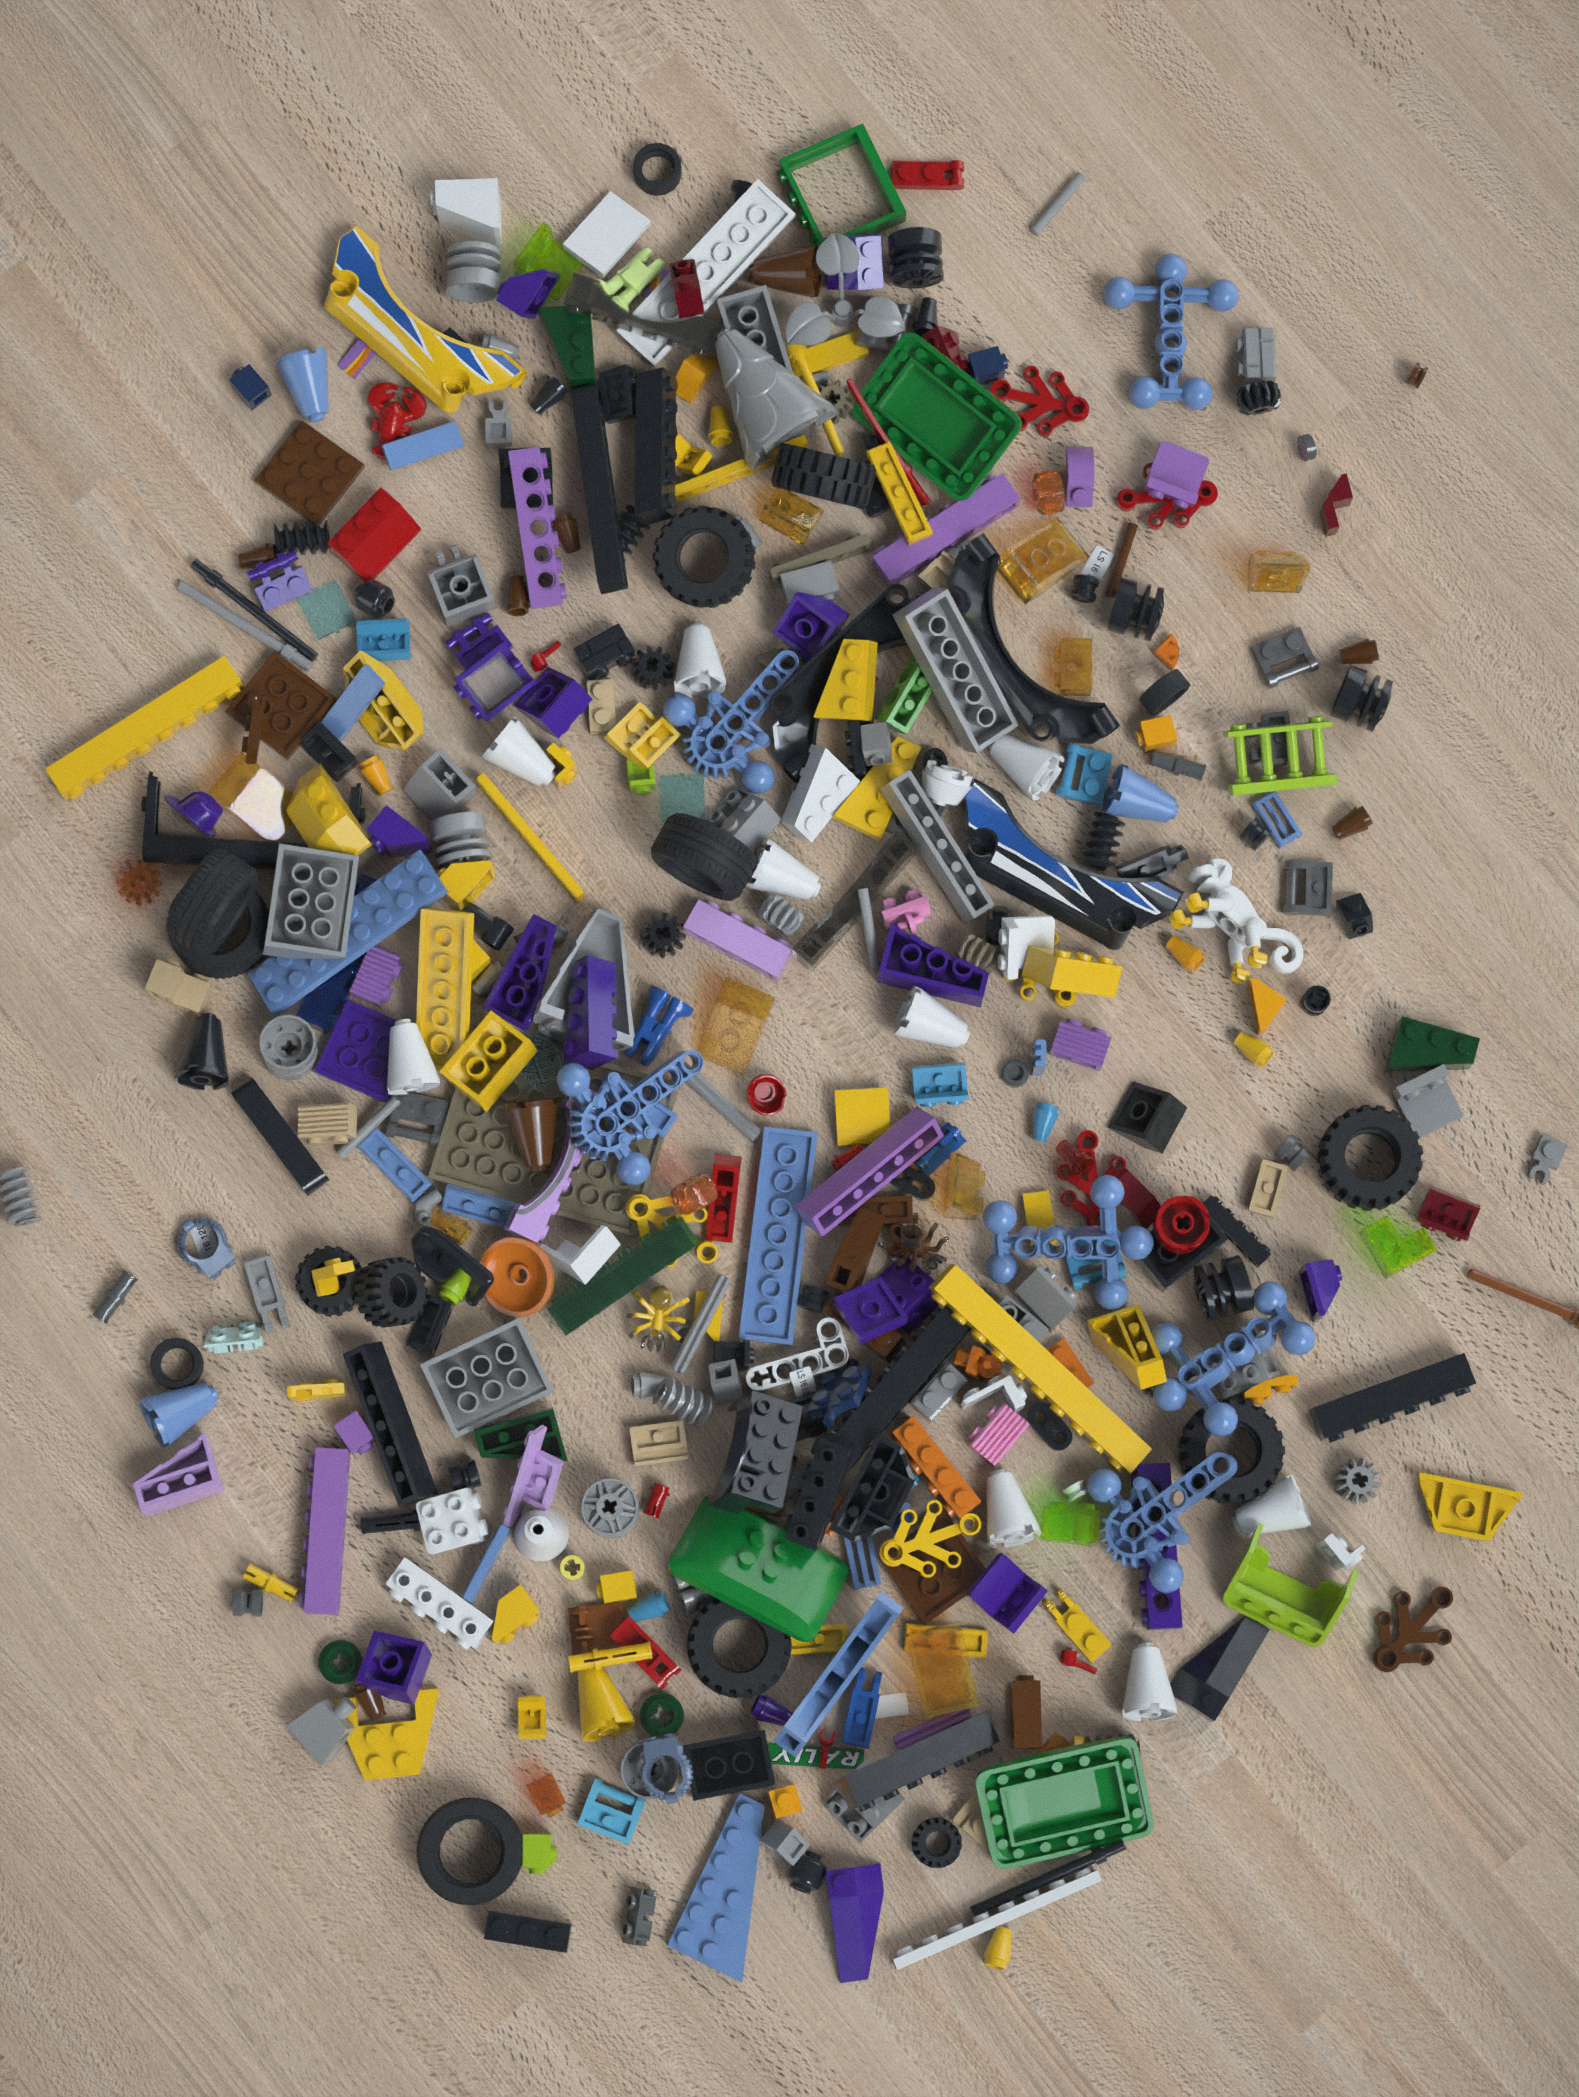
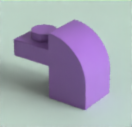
M1067 447L1065 471L1067 477L1066 507H1092L1095 473L1093 447Z

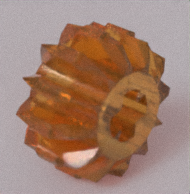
M1055 470L1036 473L1032 480V490L1037 511L1042 515H1054L1058 512H1063L1065 494L1060 474Z
M141 860L137 861L135 868L131 863H128L129 871L120 870L119 872L124 879L116 881V884L122 887L119 890L120 896H126V901L129 904L135 900L137 906H142L143 899H146L149 904L152 903L150 895L153 894L158 897L160 892L156 888L163 886V882L157 879L161 875L158 870L152 871L153 865L151 863L146 864L144 867ZM136 880L139 882L143 880L145 884L136 887L134 883Z
M697 1174L677 1184L670 1192L674 1207L680 1214L690 1215L711 1204L717 1198L718 1192L708 1174Z

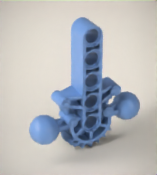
M790 650L781 651L734 705L719 692H711L708 695L709 704L706 709L708 712L706 716L701 718L695 713L694 701L686 694L677 693L666 699L662 712L667 722L673 726L685 725L693 732L691 738H683L684 744L691 745L683 749V751L687 755L693 754L687 761L689 764L697 762L694 766L696 772L704 767L702 774L704 777H708L710 772L713 771L712 776L715 780L718 779L719 772H722L723 777L727 779L729 778L728 770L735 768L742 774L743 786L752 794L766 793L771 789L775 779L773 769L762 761L751 762L747 758V753L759 748L765 749L771 743L767 733L755 723L770 707L773 693L801 668L798 656ZM785 659H793L795 665L792 669L784 670L781 668V664ZM767 679H776L778 682L774 689L767 690L764 688V683ZM752 698H757L760 700L759 707L754 710L748 709L746 707L747 702ZM717 712L722 719L715 726L711 719L713 714ZM734 718L743 720L742 726L737 730L729 728V723ZM716 738L725 739V745L722 749L715 750L712 748V742ZM742 738L750 741V744L745 747L737 743Z
M695 1050L681 1051L630 1088L623 1082L618 1073H605L602 1076V1084L597 1095H593L589 1089L590 1075L583 1065L578 1063L564 1065L557 1074L556 1082L558 1088L564 1095L576 1097L581 1105L578 1111L569 1112L570 1116L575 1117L574 1121L567 1122V1125L570 1127L574 1126L575 1130L569 1133V1137L577 1136L578 1138L574 1141L573 1145L578 1147L583 1144L580 1153L584 1155L590 1151V1159H596L599 1155L600 1161H606L608 1153L613 1152L619 1160L617 1165L619 1178L631 1186L644 1183L650 1175L651 1166L649 1160L642 1153L632 1152L628 1145L634 1139L638 1141L641 1139H652L656 1136L657 1130L652 1125L645 1111L697 1074L704 1064L702 1055ZM687 1055L693 1061L690 1069L684 1066V1058ZM665 1071H668L672 1076L669 1085L663 1081ZM644 1086L648 1087L651 1092L648 1100L642 1097L641 1092ZM605 1093L608 1094L610 1103L607 1105L604 1097ZM623 1102H626L630 1107L627 1116H624L620 1111V1106ZM602 1117L608 1121V1128L605 1132L599 1127V1121ZM628 1125L633 1130V1133L629 1134L622 1130V1128Z
M1216 1452L1161 1493L1157 1491L1151 1480L1137 1477L1133 1481L1134 1488L1128 1500H1124L1120 1495L1121 1481L1114 1471L1099 1469L1093 1472L1088 1479V1492L1095 1501L1107 1503L1112 1510L1108 1518H1100L1101 1522L1106 1523L1105 1528L1101 1527L1098 1529L1099 1533H1105L1106 1537L1100 1539V1543L1109 1544L1104 1550L1105 1553L1110 1554L1114 1552L1112 1555L1113 1561L1117 1562L1121 1559L1122 1566H1128L1131 1562L1132 1568H1138L1140 1559L1145 1558L1151 1567L1149 1578L1152 1586L1162 1593H1171L1177 1590L1183 1582L1184 1573L1182 1567L1176 1560L1164 1558L1160 1552L1163 1550V1546L1186 1545L1189 1542V1535L1185 1532L1177 1517L1236 1473L1237 1462L1235 1458L1229 1454ZM1225 1458L1227 1469L1220 1473L1217 1469V1463L1220 1459ZM1202 1474L1205 1477L1206 1483L1203 1488L1198 1489L1195 1485V1480ZM1181 1491L1184 1495V1500L1177 1506L1174 1503L1173 1497L1176 1492ZM1137 1498H1139L1142 1505L1140 1509L1135 1504ZM1156 1507H1159L1162 1511V1516L1159 1521L1155 1522L1152 1518V1512ZM1137 1523L1140 1527V1534L1133 1538L1130 1529L1133 1524ZM1161 1531L1166 1537L1159 1540V1538L1153 1535Z

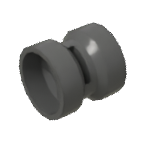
M1291 1134L1274 1155L1279 1159L1286 1158L1289 1168L1294 1172L1310 1155L1311 1151L1307 1147L1298 1146V1139Z
M234 1589L232 1601L233 1616L251 1614L252 1616L261 1617L263 1611V1590L253 1589L251 1592H246L244 1589Z

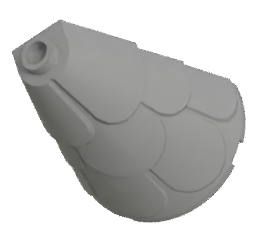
M728 328L717 335L716 338L718 340L715 343L723 385L729 395L735 425H737L745 463L748 464L751 471L773 457L771 451L813 423L818 428L839 414L831 402L803 383L797 375L775 361L773 355L739 331Z
M598 908L590 913L569 945V952L555 971L554 978L537 1003L533 1022L539 1024L538 1030L543 1034L564 1043L567 1036L565 1022L570 1008L568 996L572 989L573 977L571 976V969L573 964L586 955L611 961L616 965V994L612 998V1003L617 1008V1015L612 1020V1027L617 1029V1039L612 1041L613 1049L620 1051L633 1047V1039L635 1037L630 1004L631 994L626 968L628 959L621 917L612 914V911L608 909Z

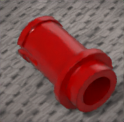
M856 1144L840 1156L836 1154L831 1161L836 1172L863 1151V1148Z
M654 1482L653 1487L650 1486L649 1488L652 1491L643 1513L659 1519L667 1496H670L668 1493L670 1488Z

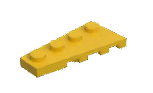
M899 736L891 743L893 762L885 763L881 766H873L832 817L878 841L882 838L893 813L880 788L908 770H912L921 749L920 746Z

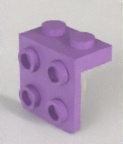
M1163 441L1159 445L1143 489L1149 491L1148 495L1156 499L1163 500V497L1172 500V504L1183 509H1187V507L1192 508L1199 495L1197 493L1208 467L1209 459L1196 452Z

